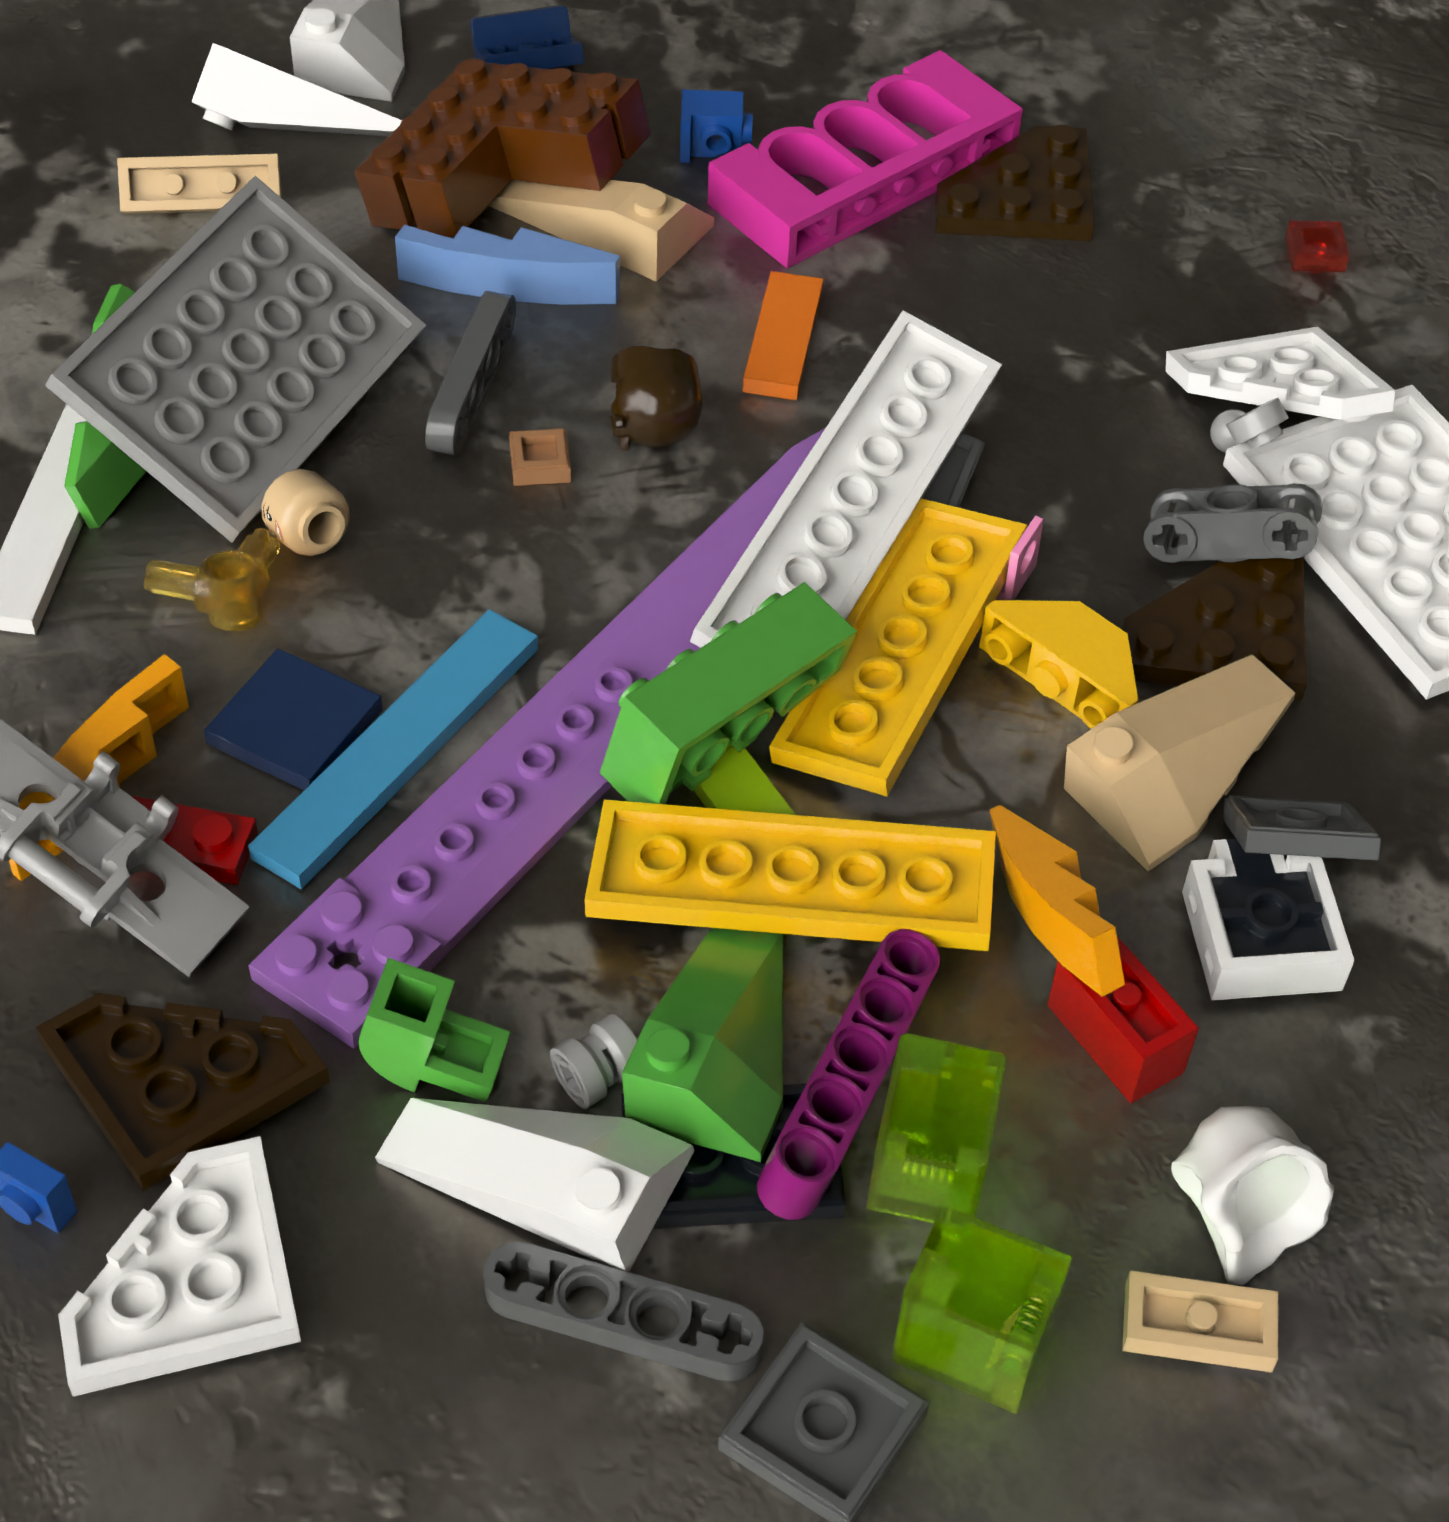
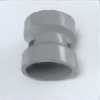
M608 1014L592 1024L589 1035L580 1040L568 1038L551 1049L550 1060L554 1072L566 1093L578 1106L583 1109H589L605 1099L609 1087L616 1083L623 1084L622 1071L637 1042V1038L622 1019L615 1014Z

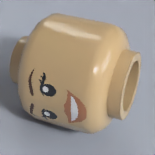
M296 469L285 472L276 478L266 490L261 504L262 519L269 532L286 547L300 555L315 556L325 553L336 546L346 533L350 521L349 505L343 494L319 474L310 470Z

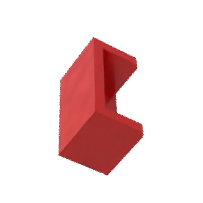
M1117 936L1125 985L1102 997L1057 961L1047 1006L1130 1104L1184 1073L1199 1027Z

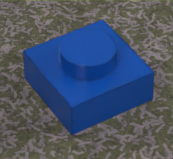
M6 1142L0 1149V1206L11 1217L23 1224L30 1225L36 1220L59 1234L77 1213L66 1176L11 1143Z

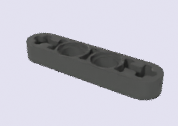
M485 291L429 412L425 433L426 448L429 451L457 456L462 450L510 340L516 315L514 295L493 291Z
M511 1242L503 1244L491 1252L485 1261L483 1282L487 1303L496 1313L506 1318L722 1381L733 1382L746 1378L756 1370L761 1361L764 1335L761 1321L751 1309L741 1304L530 1243ZM517 1269L529 1272V1282H522L518 1286L517 1291L505 1289V1278H513ZM555 1277L558 1279L554 1287V1303L548 1304L545 1303L544 1290L550 1291V1279ZM593 1286L604 1292L608 1298V1303L599 1313L585 1316L573 1312L568 1307L566 1299L572 1291L579 1287ZM655 1306L666 1307L675 1313L679 1324L668 1335L661 1337L651 1336L643 1332L638 1326L637 1319L639 1315L647 1308ZM692 1318L701 1320V1332L697 1331L695 1346L687 1344L690 1339ZM728 1330L741 1334L740 1344L733 1348L732 1354H724L718 1351V1340H723Z

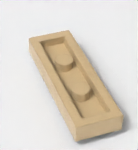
M278 154L117 158L120 212L123 214L218 212L255 175L282 198L280 159Z

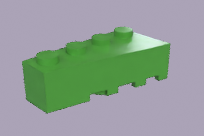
M805 582L783 596L780 593L769 596L752 616L741 623H738L736 620L728 622L714 635L708 644L695 652L692 649L682 651L671 661L664 672L651 680L640 678L625 690L618 702V706L621 709L600 774L630 802L667 804L669 794L682 783L693 791L711 776L710 768L721 758L730 744L740 753L757 739L758 734L771 720L774 710L781 717L785 716L840 671L857 630Z

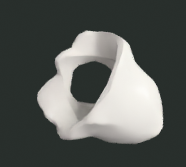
M1220 1107L1200 1123L1189 1145L1172 1162L1171 1170L1173 1177L1201 1212L1214 1242L1225 1278L1231 1285L1246 1284L1257 1273L1272 1265L1285 1249L1297 1246L1314 1237L1328 1221L1334 1185L1329 1182L1327 1164L1309 1146L1301 1143L1294 1131L1267 1107Z

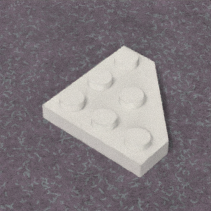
M1319 327L1166 351V372L1187 393L1259 406L1278 397L1284 410L1348 422L1365 421L1370 418V415L1391 412L1394 408L1395 390Z
M260 1136L188 1152L170 1174L172 1183L149 1212L142 1209L106 1254L108 1263L84 1293L77 1291L59 1313L67 1382L72 1396L301 1342Z

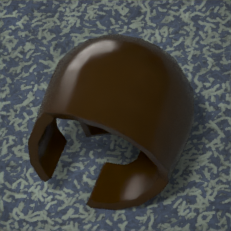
M631 346L619 350L612 357L611 382L616 383V398L611 404L612 415L610 420L613 435L618 438L623 451L630 449L631 441L648 447H665L682 441L697 426L702 411V390L698 365L693 356L679 349Z

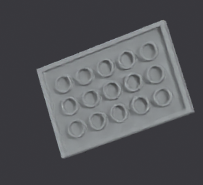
M255 175L50 375L45 386L232 543L261 511L265 492L272 482L285 472L299 469L417 338L426 324Z

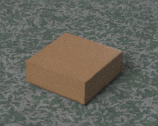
M566 428L509 432L513 486L571 483Z

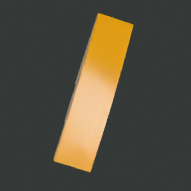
M163 654L117 690L69 737L53 758L81 780L85 781L93 770L95 759L104 751L120 763V770L117 776V783L120 788L119 784L157 757L153 734L189 708L181 666ZM33 792L24 796L19 804V808L25 810L32 802L44 804L55 799L44 792ZM49 839L37 842V844L53 856H57L64 851ZM9 860L13 875L20 881L31 875L14 860Z
M1001 805L989 809L993 831H996L995 844L1001 871L1010 897L1031 932L1062 966L1103 997L1124 986L1125 982L1116 928L1100 917L1096 888L1081 879L1077 851Z

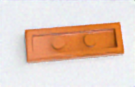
M775 271L770 272L743 377V393L790 400L798 399L822 297L823 278Z

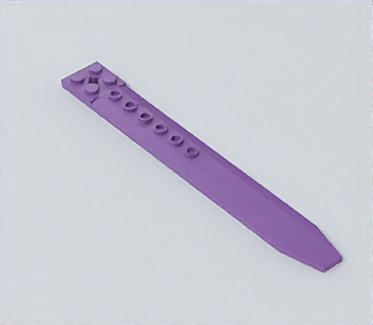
M825 428L792 446L344 880L338 878L249 964L251 980L355 1049L359 1045V1036L387 959L391 958L430 972L612 786L600 774V770L621 709L618 706L620 697L638 679L647 678L651 680L664 672L671 661L682 651L692 649L695 652L700 649V647L690 642L696 625ZM343 953L358 954V960L361 963L358 967L355 968L345 964L338 970L332 968L334 957Z

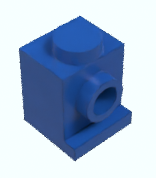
M682 89L680 163H690V157L719 158L741 147V144H752L753 113H743V92Z

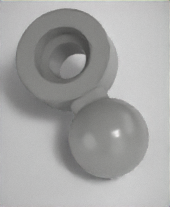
M1278 397L1247 413L1236 409L1226 410L1214 419L1210 429L1211 440L1214 446L1223 453H1226L1227 448L1248 442L1253 450L1282 435L1283 432L1279 424L1289 417Z

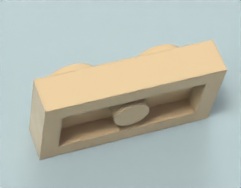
M1130 1270L1125 1284L1122 1351L1272 1373L1278 1360V1291Z

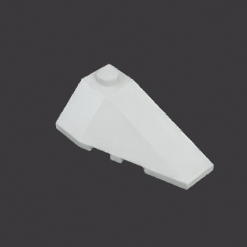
M313 0L304 8L290 35L295 77L336 94L393 101L405 74L399 0Z
M215 43L212 44L191 101L206 109L203 119L231 131L235 122L249 128L389 137L400 126L402 121Z
M411 1098L375 1158L383 1166L598 1263L629 1272L693 1155L694 1148L689 1143L630 1118Z

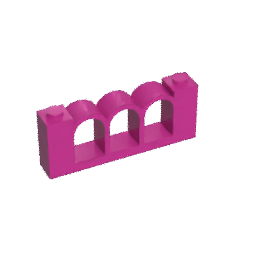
M939 50L904 67L903 74L888 76L877 81L868 92L867 102L841 100L828 104L817 112L813 121V128L799 126L778 129L764 137L758 149L748 143L710 161L707 204L788 269L935 193L937 183L1018 137L1023 108L946 53ZM902 122L917 124L932 133L934 137L925 140ZM847 148L864 150L874 155L883 163L872 168ZM791 175L811 177L821 182L829 190L816 196Z

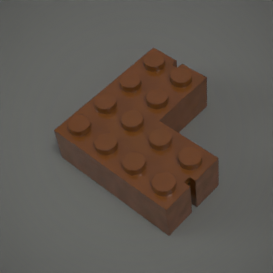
M469 59L459 63L455 70L436 89L428 94V98L410 116L403 119L400 126L381 145L373 149L371 155L354 173L372 226L400 230L403 225L411 227L417 225L418 229L454 238L462 226L469 227L511 180L601 191L623 166L622 159H629L651 135L638 79L616 77L612 73L588 74L571 72L567 68L551 70L527 67L522 63L504 65L485 63L481 59Z

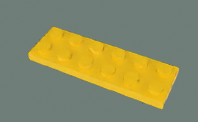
M921 498L846 619L857 630V633L841 670L789 712L769 746L771 763L888 797L982 626L986 606L993 600H996L1007 579L1010 553L1027 529V524Z
M604 799L584 899L585 915L590 918L882 942L890 932L898 929H910L925 935L936 947L988 951L991 930L996 831Z

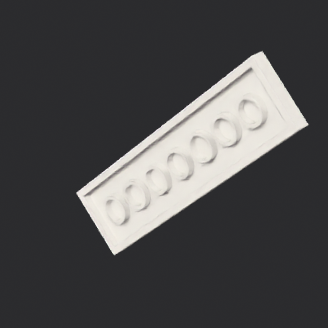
M903 310L696 625L690 642L700 648L711 642L714 635L728 622L736 620L738 623H741L755 614L758 607L769 596L775 593H780L783 596L803 582L811 587L846 620L989 390L1002 364Z

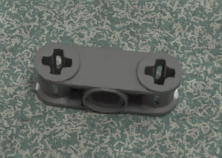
M1297 483L1270 486L1233 484L1218 488L1168 489L1157 495L1152 504L1151 520L1145 528L1143 541L1146 550L1154 558L1170 563L1202 560L1237 562L1247 559L1300 558L1310 553L1317 543V524L1321 519L1323 504L1321 497L1314 489L1305 484ZM1294 498V508H1288L1290 500ZM1176 503L1174 512H1169L1171 504ZM1292 534H1298L1296 543L1292 544ZM1174 537L1179 538L1175 548L1172 547Z

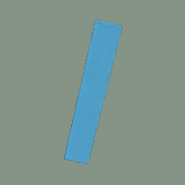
M490 609L485 612L248 845L251 860L302 890L538 651V635Z

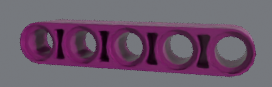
M898 929L890 932L883 939L759 1175L757 1183L759 1199L765 1208L775 1216L787 1220H800L811 1215L817 1208L834 1177L939 968L940 956L938 949L922 933L910 929Z

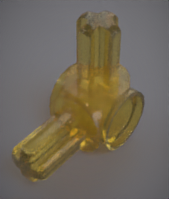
M257 528L252 535L246 536L238 550H224L212 554L201 563L200 567L156 559L151 560L146 566L144 588L154 594L193 600L196 610L207 613L210 623L216 628L225 631L248 629L256 625L262 618L261 597L267 589L270 579L267 569L279 552V541L269 535L268 529Z

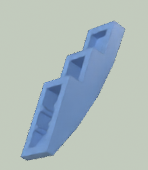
M403 225L395 236L398 280L482 297L485 291H493L514 295L516 302L586 305L616 304L620 299V255L522 227L512 240L465 226L461 227L454 238L408 225Z

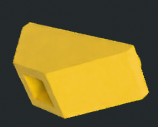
M993 600L986 606L979 648L988 653L995 662L1005 665L1031 683L1042 695L1052 698L1078 716L1090 729L1114 713L1138 703L1128 633L1082 602Z

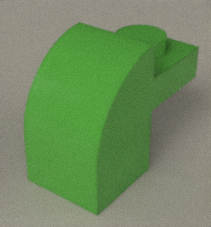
M388 958L359 1036L360 1052L366 1062L385 1079L414 1093L419 1080L487 1102L511 1031L447 1010L446 1006L455 983L454 980Z

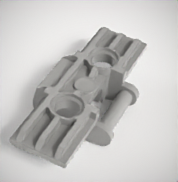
M0 719V859L3 862H7L10 859L14 860L82 912L80 920L89 927H95L102 919H105L107 922L110 919L114 920L190 978L249 911L250 906L163 841L173 827L179 807L162 795L155 801L152 810H148L118 787L117 776L120 770V763L104 751L97 756L93 763L92 772L83 781ZM33 792H44L55 799L44 804L32 802L25 810L19 808L21 799ZM39 840H51L71 855L79 864L88 868L106 883L98 890L37 844ZM142 871L151 872L162 880L165 890L161 896L154 900L142 901L128 888L130 876Z

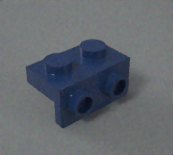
M563 5L473 17L470 20L474 58L481 59L485 63L504 65L522 63L532 68L551 70L567 68L570 71L571 65L584 64L582 43L571 36L568 9Z

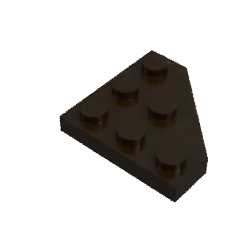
M1068 125L1035 126L937 183L935 196L936 233L1091 241L1094 229L1087 128H1073Z
M1304 556L1295 559L1266 558L1247 559L1237 562L1219 561L1124 618L1122 630L1128 633L1135 681L1179 686L1253 654L1295 692L1294 700H1302L1307 686Z
M97 993L36 1026L41 1044L143 1191L169 1177L188 1152L223 1145L330 1083L328 1067L293 1021L286 1018L263 1015L261 1022L225 1018L221 1009L170 1002L166 1003L165 1009L130 1005L127 1002L126 996Z

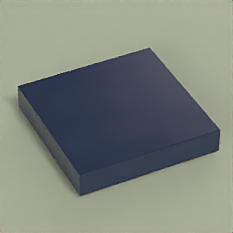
M277 648L204 729L206 744L297 788L305 790L383 710L381 695Z

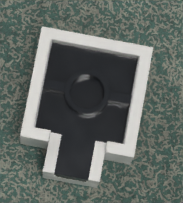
M1237 839L1213 840L1208 859L1191 860L1182 894L1211 1000L1343 991L1355 960L1322 857L1287 855L1285 861L1283 855L1245 853Z

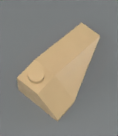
M511 180L488 205L561 239L620 255V266L656 282L714 227V217L684 201L643 183L610 180L601 191Z
M1253 654L1118 711L1068 744L1064 789L1149 872L1199 836L1208 823L1209 814L1223 795L1227 796L1237 782L1238 773L1253 752L1261 748L1292 704L1295 692Z

